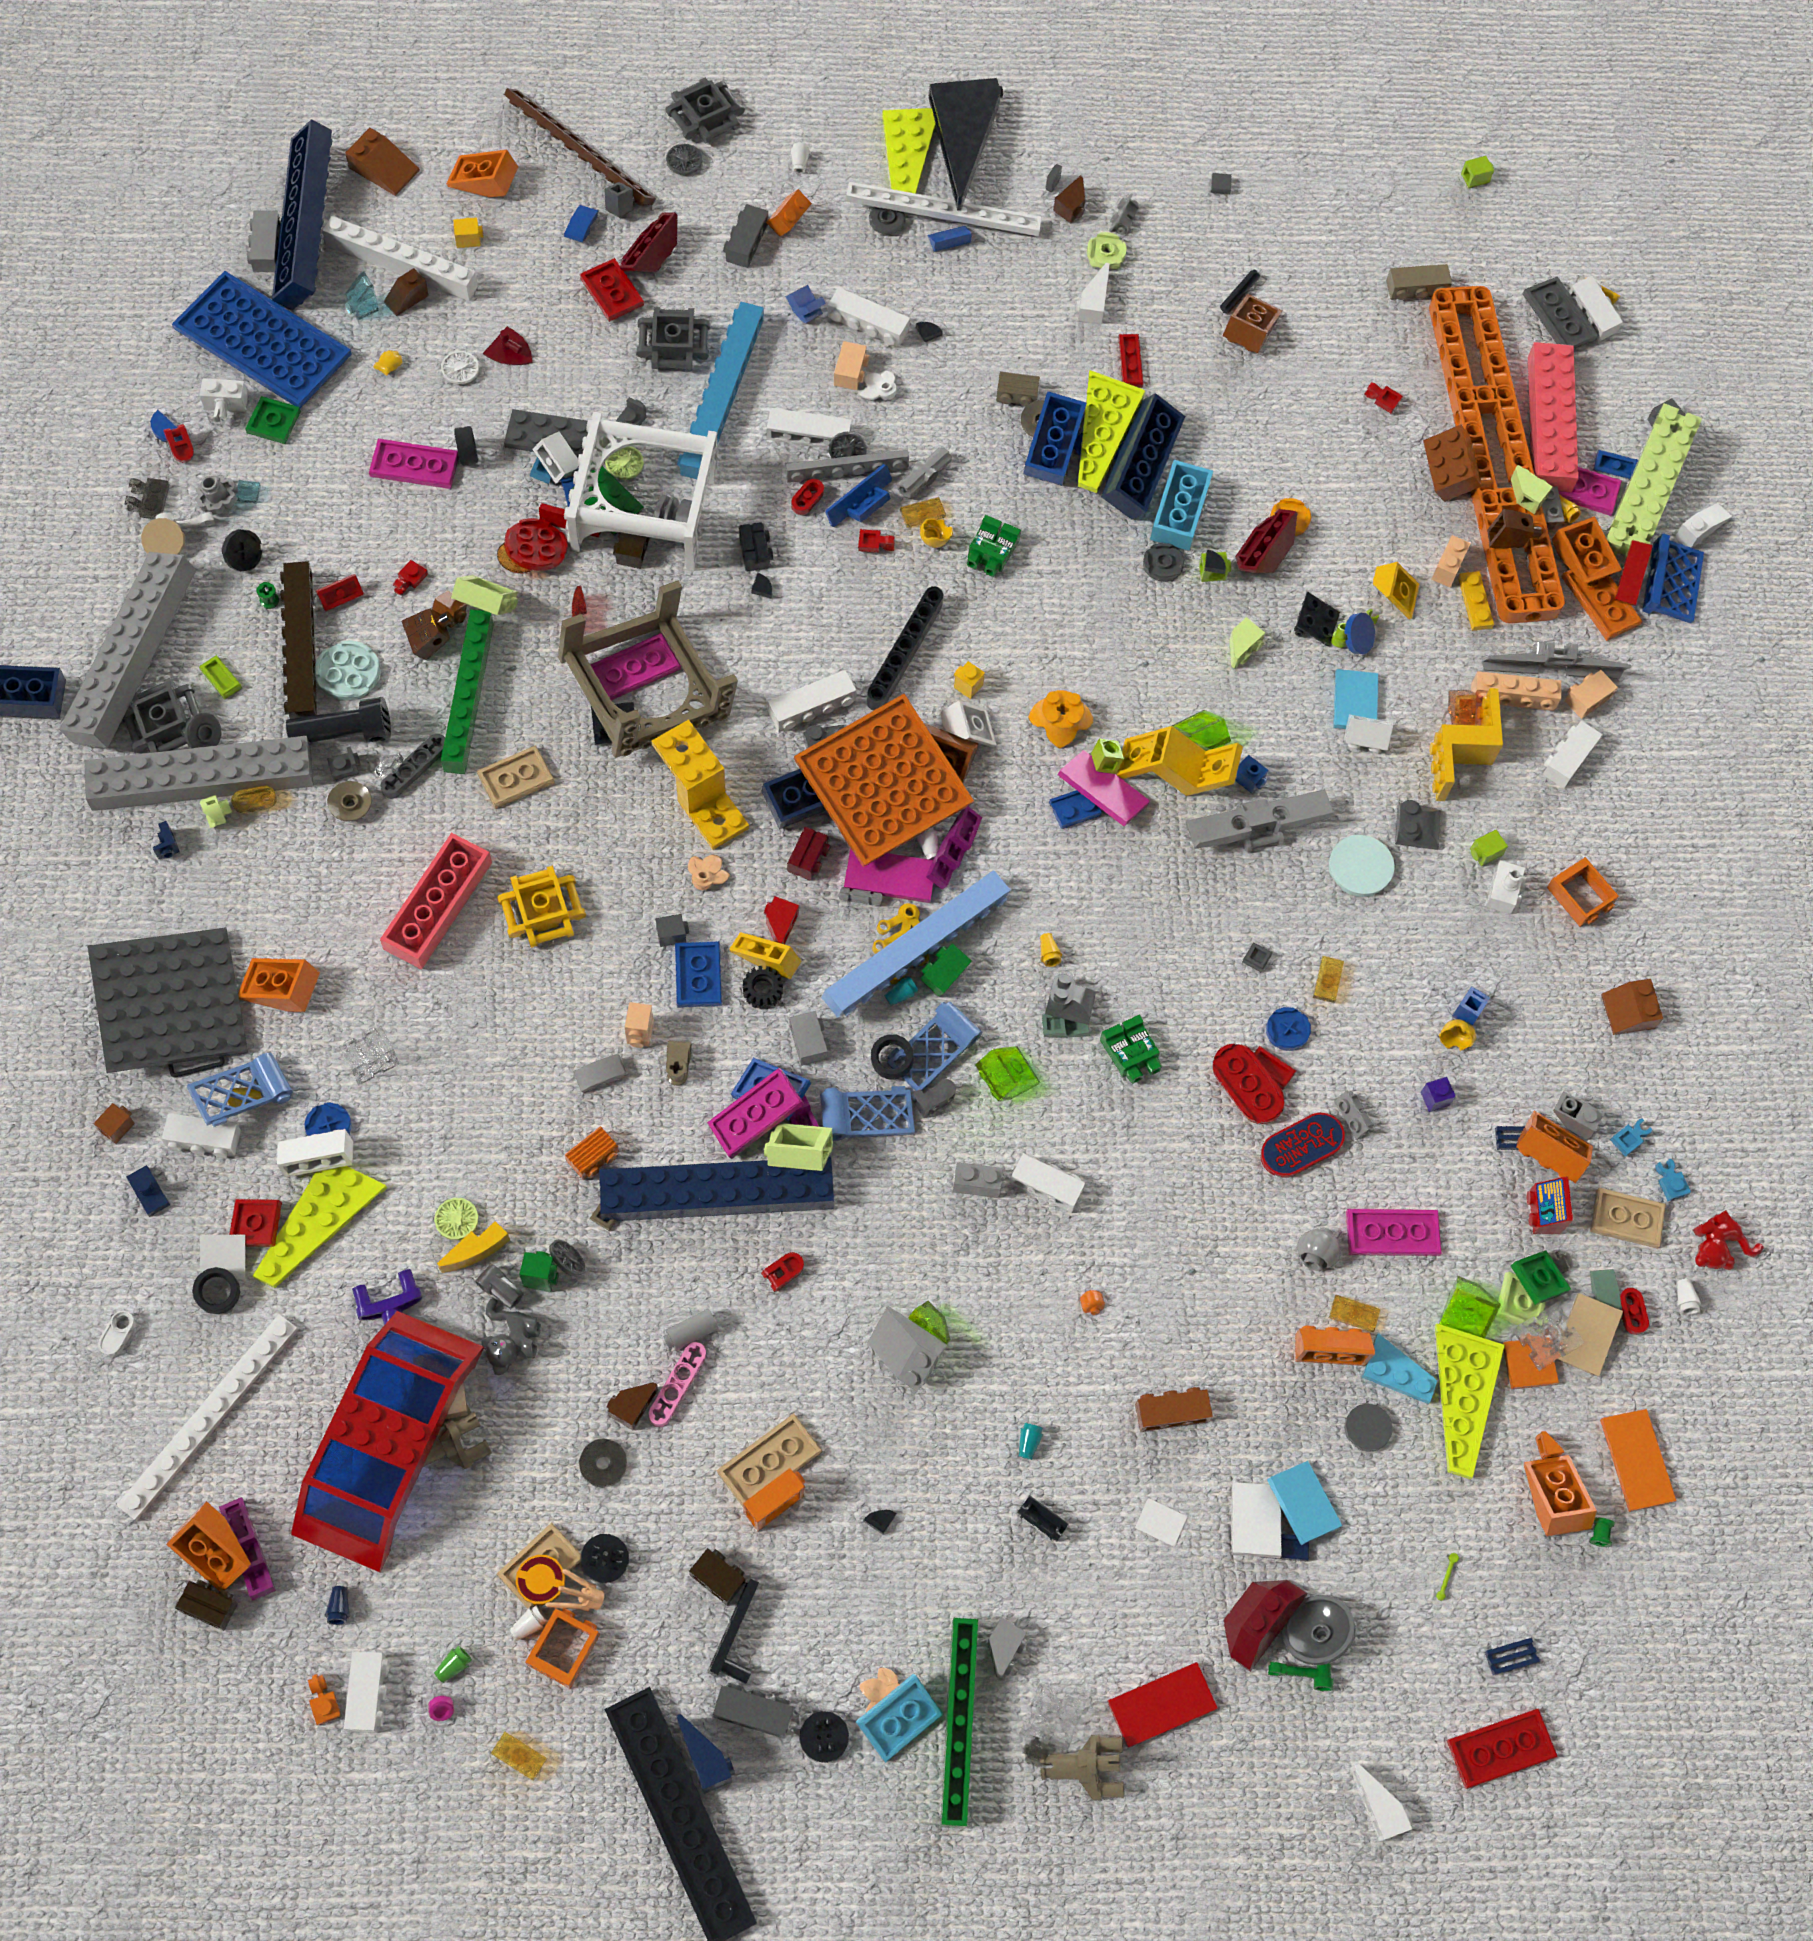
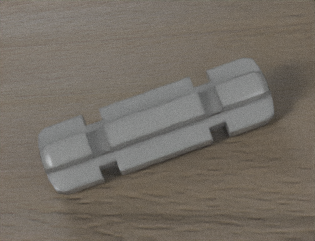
M842 887L839 893L840 900L848 901V899H851V902L869 904L870 902L876 906L881 905L883 896L877 892L870 894L871 891L858 889L851 891L850 888Z

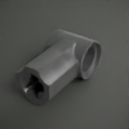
M490 1264L475 1280V1283L484 1292L495 1296L510 1310L521 1301L524 1295L493 1264Z

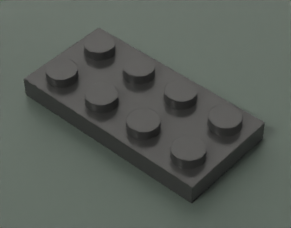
M1558 276L1524 289L1523 296L1556 344L1572 345L1576 349L1597 340L1599 335Z
M512 409L504 447L534 452L532 449L541 439L560 432L578 458L579 454H583L584 451L582 449V442L584 436L587 437L588 435L586 430L588 421Z

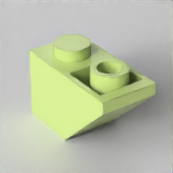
M1517 465L1511 477L1517 504L1535 514L1547 499L1552 486Z
M1247 617L1232 630L1230 636L1231 667L1234 669L1239 664H1245L1253 651L1257 652L1264 644L1265 632Z

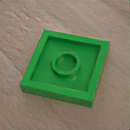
M261 396L245 428L246 433L286 444L301 413L300 407Z
M1547 1250L1515 1261L1510 1265L1534 1305L1566 1294L1571 1290Z

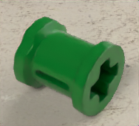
M270 582L260 583L256 588V593L260 597L261 606L266 609L275 608L279 603L275 586Z
M1595 1517L1593 1523L1595 1524L1593 1537L1590 1538V1543L1599 1547H1611V1529L1614 1527L1615 1522L1610 1519Z

